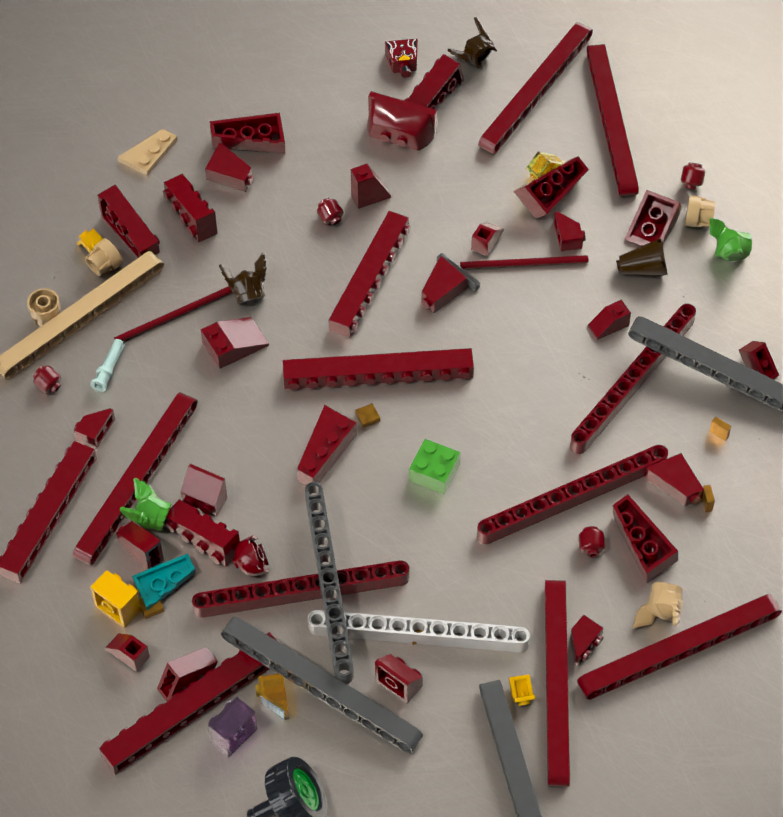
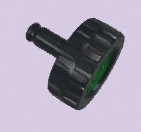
M290 757L268 769L265 775V790L268 800L247 811V817H272L274 815H277V817H326L328 803L324 788L310 765L299 757Z

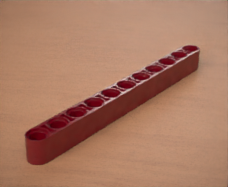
M579 22L573 25L483 133L478 143L479 147L492 154H496L588 43L593 34V29Z
M605 44L587 46V59L619 196L638 195V180Z
M683 304L663 327L684 336L694 324L696 308L691 304ZM647 346L573 431L570 442L571 451L576 454H582L591 446L665 359V355Z
M181 392L175 396L75 546L73 558L88 565H93L125 518L120 511V507L131 508L136 501L133 479L138 478L140 481L148 483L196 410L197 399Z
M663 445L652 446L483 519L478 523L477 539L482 544H490L645 476L648 466L668 458V449Z
M403 560L337 570L338 581L345 582L339 584L341 595L405 585L409 581V564ZM318 573L199 592L192 597L193 612L197 617L205 618L322 599L320 587H318ZM364 578L365 580L359 581L357 579ZM279 591H285V593H283V594H279V593H277V592H279ZM265 594V596L259 597L258 595ZM240 597H245L244 600H238ZM221 600H224V601H225L224 603H217L218 601H221Z
M545 580L548 786L569 787L566 580Z
M766 594L585 673L577 679V683L587 700L594 699L777 618L782 613V610L772 594Z

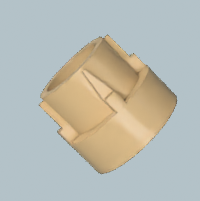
M690 195L685 226L696 228L702 226L710 227L709 219L714 217L716 203L706 200V198Z
M105 238L94 245V250L85 257L90 269L99 277L106 272L114 271L123 264L119 251Z
M41 288L35 290L27 299L28 310L32 320L40 326L50 321L60 312L59 297L51 289Z

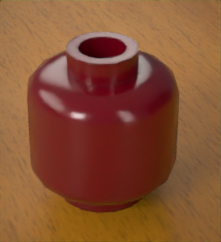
M689 162L688 165L683 167L681 182L686 184L685 188L696 190V186L703 185L706 170L702 168V164Z
M328 197L319 202L317 214L324 224L336 225L342 220L341 217L344 212L336 199Z
M40 366L33 374L34 385L45 394L51 391L55 393L61 387V375L51 366Z
M585 527L579 533V549L583 554H587L588 557H597L599 553L604 551V533L598 527Z

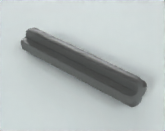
M440 253L437 256L436 261L442 256L467 278V286L470 289L476 291L480 288L481 283L447 255Z

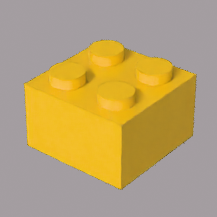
M106 570L90 587L95 606L124 628L141 612L138 591L131 584H125L116 573L112 574Z

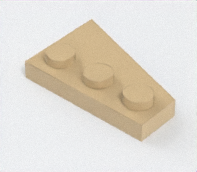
M161 129L118 156V162L148 176L178 141L177 136Z

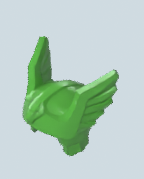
M717 218L709 219L710 235L717 240L716 258L721 257L728 261L745 259L750 255L752 251V237L749 233L729 229L722 220L720 221Z
M134 478L135 498L139 502L135 510L120 507V511L126 519L134 521L145 529L161 531L172 504L158 498L150 485L140 481L138 478Z

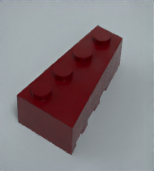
M443 54L440 59L438 58L435 61L432 69L425 73L421 83L414 87L413 93L409 98L407 97L404 101L435 109L437 104L441 105L445 101V96L448 93L452 94L456 90L455 86L458 83L461 85L464 82L460 63Z
M280 112L209 121L213 148H217L218 144L221 143L228 149L285 154V139Z
M577 156L513 192L536 219L548 214L589 169L580 157Z
M183 173L163 182V195L165 199L170 200L174 212L179 213L182 224L188 226L191 237H195L199 243L218 234L215 211L213 208H208L209 204L206 200L202 201L198 191L194 192L193 185Z
M116 184L97 195L101 217L137 258L148 251L153 252L155 255L160 253L158 237L152 234Z
M324 405L297 467L298 482L305 486L310 482H321L357 436V422Z
M629 494L612 505L613 517L646 583L678 561V550Z
M179 499L170 508L165 519V527L170 532H176L184 542L193 544L200 553L209 555L216 564L227 567L235 557V549L240 542L239 531L235 529L229 531L226 529L227 525L222 522L216 524L208 514L200 515L198 509Z

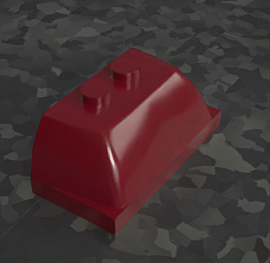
M370 92L368 96L369 116L367 124L370 137L417 151L428 146L437 134V110L376 92Z

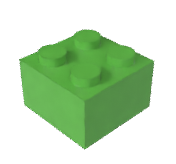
M424 439L409 468V481L445 495L460 465V452Z

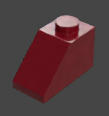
M558 211L555 212L554 227L560 251L582 249L586 236L585 231L581 230L580 223Z
M621 299L605 306L588 324V328L595 338L599 340L628 327L631 312Z
M751 341L738 350L746 367L771 379L779 376L765 342Z
M109 408L83 416L81 421L77 422L74 427L76 441L97 449L115 421L114 410Z

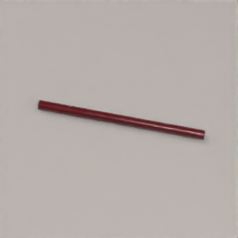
M588 255L467 261L460 262V267L463 269L588 263L589 259Z
M229 286L120 334L114 337V340H128L232 293V290H230Z

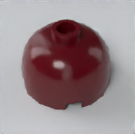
M255 535L239 542L235 549V557L233 558L236 569L240 568L248 576H259L269 571V569L265 568V565H269L266 552L262 543L258 545L255 541L258 539Z

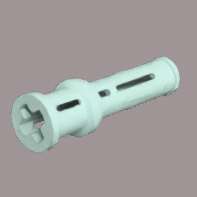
M114 340L103 365L98 367L97 375L90 383L94 390L99 392L106 391L107 382L113 377V368L125 347V343L122 340Z

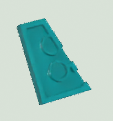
M187 553L132 576V579L146 609L149 610L193 576L196 570Z

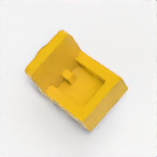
M93 228L89 232L85 230L78 236L80 240L76 244L78 246L82 244L91 253L94 250V245L103 238Z
M530 674L508 677L512 702H518V706L531 704L530 700L535 699V695H533Z

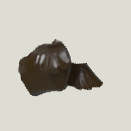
M474 17L480 34L466 41L464 51L449 48L447 51L455 57L482 69V62L490 55L492 50L497 52V49L477 17Z
M261 253L258 260L254 263L255 272L243 270L235 278L229 269L222 264L219 265L221 273L225 277L230 290L234 293L238 304L266 296L263 287L267 269L265 253Z

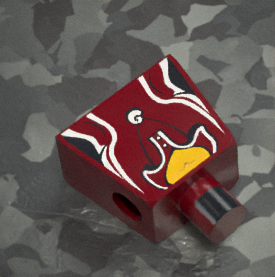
M417 38L385 41V55L393 73H401L403 78L411 76L412 71L417 70Z

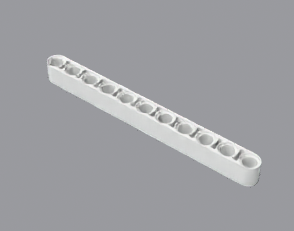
M314 610L308 615L309 632L316 636L328 637L324 611ZM344 612L348 638L411 644L414 641L417 644L507 652H524L529 647L530 633L524 627ZM337 615L331 616V618H338V617H339V616H337ZM315 621L321 622L320 624H317V625H316V624H313V622H315ZM354 625H361L360 628H355V627H353V626H354ZM376 626L382 627V628L379 629V630L374 629V627H376ZM395 628H401L402 630H401V631H395L394 629H395ZM415 630H422L423 632H421V633H416V632H414V631H415ZM440 631V632H442L443 634L438 635V634H435V632ZM340 633L334 634V636H336V637H339V636L342 635V634H340ZM462 633L463 636H456L455 634ZM476 635H482L484 637L477 638ZM501 636V637H503L504 639L499 640V639H496L495 637ZM522 638L524 641H517L516 639Z

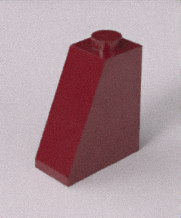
M219 143L205 168L206 180L246 192L254 181L252 168L226 146Z
M368 164L350 169L351 197L358 209L391 198L385 183Z
M442 256L438 259L422 290V305L433 313L467 288V278Z
M682 453L647 467L645 478L683 506L694 505L702 500L704 488Z
M133 521L122 525L116 532L118 542L146 570L158 566L164 561L161 541Z
M207 647L167 662L157 690L166 701H169L175 693L182 692L191 682L200 680L209 670L215 669L218 663L216 657Z

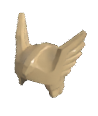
M655 582L651 586L648 602L637 610L632 627L652 625L656 616L663 620H673V626H677L680 623V615L684 603L682 601L683 589L675 584Z

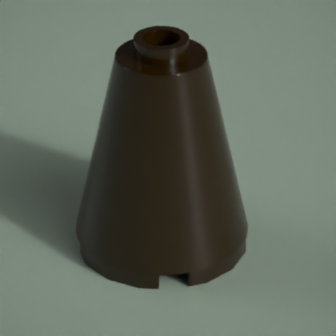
M661 239L619 256V260H616L617 269L622 271V274L668 275Z

